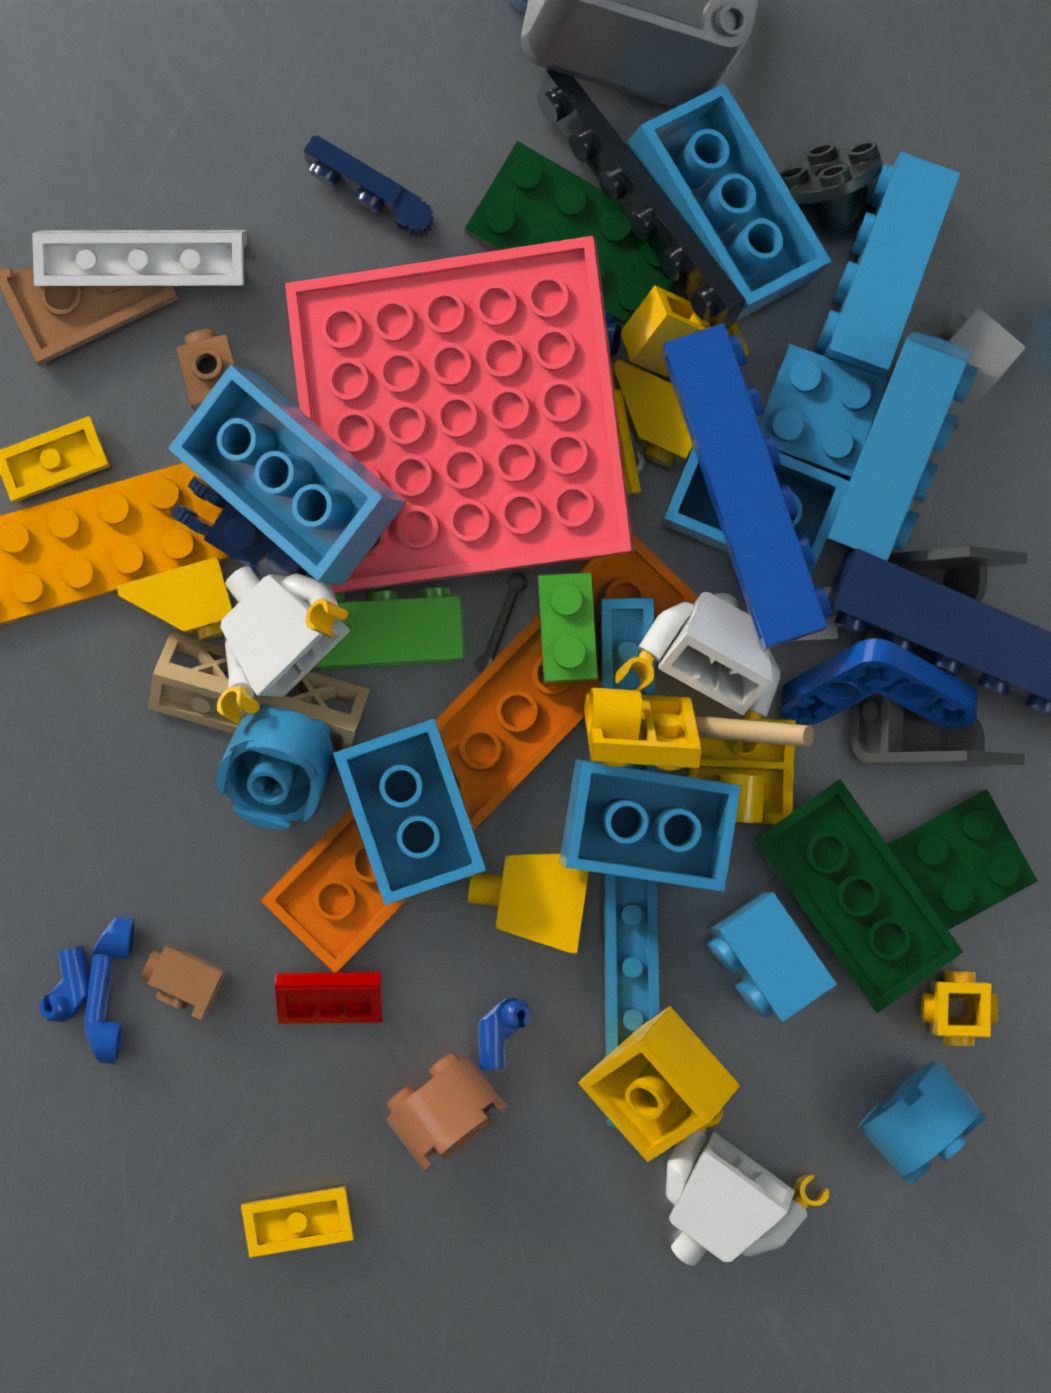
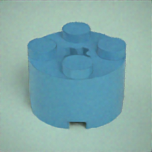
M260 704V709L255 714H248L241 720L220 762L216 773V785L221 797L226 793L228 798L235 804L232 811L241 819L258 827L280 830L289 828L292 822L303 818V822H305L315 813L334 767V748L330 740L331 730L329 726L321 720L310 719L293 710L275 708L270 704Z
M939 1060L937 1062H930L895 1088L897 1092L886 1103L883 1101L878 1103L859 1124V1128L865 1133L867 1139L907 1185L917 1181L931 1168L932 1165L929 1161L935 1156L939 1155L945 1161L957 1153L968 1142L965 1136L976 1129L987 1117L979 1105Z

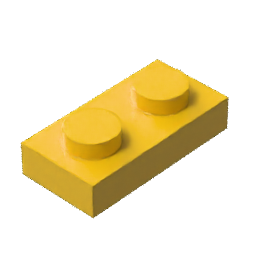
M90 416L0 450V475L12 503H17L111 467L94 421Z
M346 1186L241 1204L249 1258L351 1241L355 1238Z

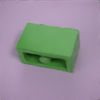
M591 572L538 575L544 685L597 682Z

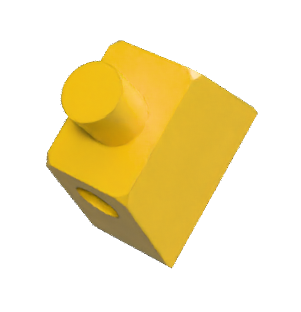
M561 854L506 855L503 876L485 873L471 876L467 903L498 907L496 929L562 951L577 954L589 871L565 868L559 864Z

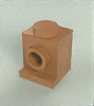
M213 328L187 334L185 336L186 345L176 347L190 406L194 412L230 365L236 366L229 338L226 334L216 336L215 329ZM207 357L214 358L217 361V366L212 373L203 374L199 372L198 364L202 359Z
M165 945L162 953L155 950L151 953L142 972L141 979L148 982V985L159 989L155 998L170 1006L184 1010L187 1003L194 1005L195 1008L191 1016L202 1020L206 1018L227 970L178 947Z

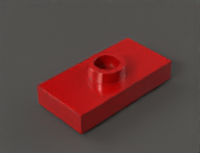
M381 972L276 973L275 975L278 1024L383 1023Z

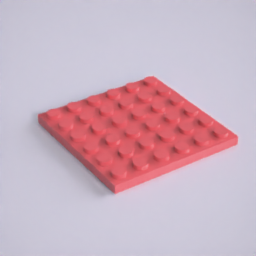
M594 236L285 283L299 410L406 501L343 585L328 583L331 585L334 594L635 553L597 242Z

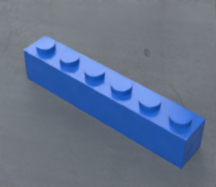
M725 323L663 343L661 353L762 651L823 631L828 627L825 617L832 615L830 603L822 585L814 587L807 568L815 565L813 553L805 535L797 537L791 520L792 516L798 515L796 503L789 485L781 487L779 485L774 466L781 464L779 453L772 435H762L757 416L764 414L763 407L755 385H745L740 366L747 363L738 335L729 336Z

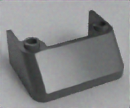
M528 0L521 32V47L525 56L537 66L676 108L720 86L751 35L759 0H711L702 12L699 27L614 0Z
M962 546L896 552L890 555L888 562L981 602L987 588V567L1027 564V553ZM865 629L863 635L852 633V646L866 639H884V636ZM913 650L912 653L929 663L931 662V656ZM877 692L851 706V747L855 756L864 763L942 766L1025 765V754L985 752L984 729L977 718L974 723L963 728H945Z

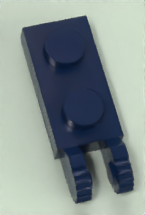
M312 136L304 149V156L306 162L311 165L308 171L314 177L332 187H335L339 181L356 191L353 199L374 213L379 214L382 208L393 213L397 228L405 233L409 232L410 236L414 235L416 238L421 236L422 238L423 235H428V232L432 231L431 226L434 225L432 222L433 210L430 209L431 205L426 204V201L422 202L421 198L320 136Z
M193 476L188 484V488L202 500L222 508L214 522H209L190 507L182 506L178 503L170 512L177 521L196 533L203 535L206 542L241 564L250 566L254 572L262 577L269 574L290 576L296 573L304 576L307 574L306 570L199 477Z

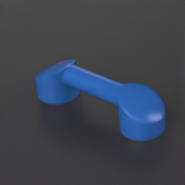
M118 916L113 919L100 936L92 952L84 1029L90 1048L100 1063L117 1064L119 1057L122 1023L105 1021L113 958L130 959L135 932L134 918Z

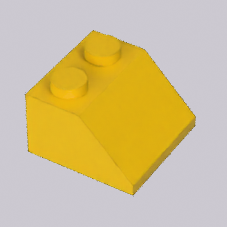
M671 1006L635 1030L578 1082L582 1089L647 1162L712 1121L740 1087L739 1083Z

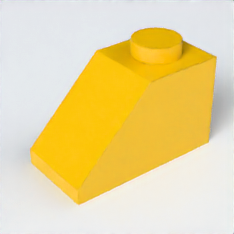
M654 285L620 331V334L628 352V359L633 366L650 374L655 372L670 379L661 353L663 343L710 328L711 325L696 315L690 301ZM735 323L734 326L727 329L728 335H738L745 357H747L750 352L737 323Z
M617 359L612 372L613 381L616 389L622 390L627 419L636 444L644 447L643 455L657 464L671 468L673 462L684 466L693 444L672 383Z
M218 557L116 586L118 595L125 601L189 636L198 634L200 641L224 635L221 629V621L235 607L231 592L225 585L227 577L223 563Z

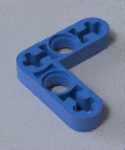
M883 639L860 641L783 685L781 714L786 720H796V724L799 725L820 723L876 692L945 728H963L974 723L977 718L978 693L974 687L902 647Z

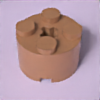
M451 1052L428 1070L433 1077L417 1091L412 1085H409L386 1103L392 1112L386 1119V1122L424 1172L435 1167L429 1158L438 1153L445 1160L489 1127L492 1122L487 1114L494 1107L498 1109L501 1115L509 1107L470 1056L459 1060L455 1053Z

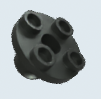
M866 141L838 150L835 143H824L806 152L807 161L779 173L797 204L809 203L816 207L821 227L828 232H844L859 226L863 222L864 216L868 212L866 205L867 184L879 176L883 162L875 141Z

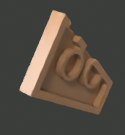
M33 267L15 270L10 268L0 269V289L38 366L179 299L173 286H34Z

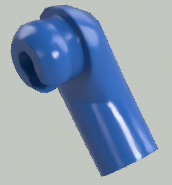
M83 946L57 951L62 979L51 993L44 995L40 1001L41 1015L48 1021L65 1022L71 1019L87 1000L89 974Z
M516 998L502 1000L481 1018L478 1025L479 1068L481 1070L505 1069V1041L520 1028H525L531 1020V1010L525 1002Z

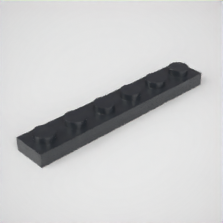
M550 69L546 70L537 97L543 115L551 123H556L569 140L570 148L575 157L581 162H586L599 179L600 187L609 200L615 201L629 218L634 234L640 240L648 243L658 256L660 265L667 277L677 281L688 295L696 315L701 320L707 321L711 327L725 323L726 329L734 326L746 301L577 80L573 76Z

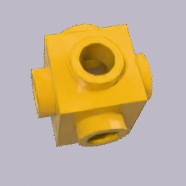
M944 971V981L930 980V992L922 991L920 1004L921 1022L929 1023V1033L943 1036V1045L975 1046V1037H991V1025H997L999 1011L997 993H991V983L976 982V972ZM954 997L962 999L965 1005L964 1012L958 1017H952L948 1014L949 1000Z

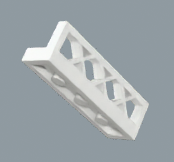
M41 230L32 233L34 286H204L245 284L244 247L247 246V230Z

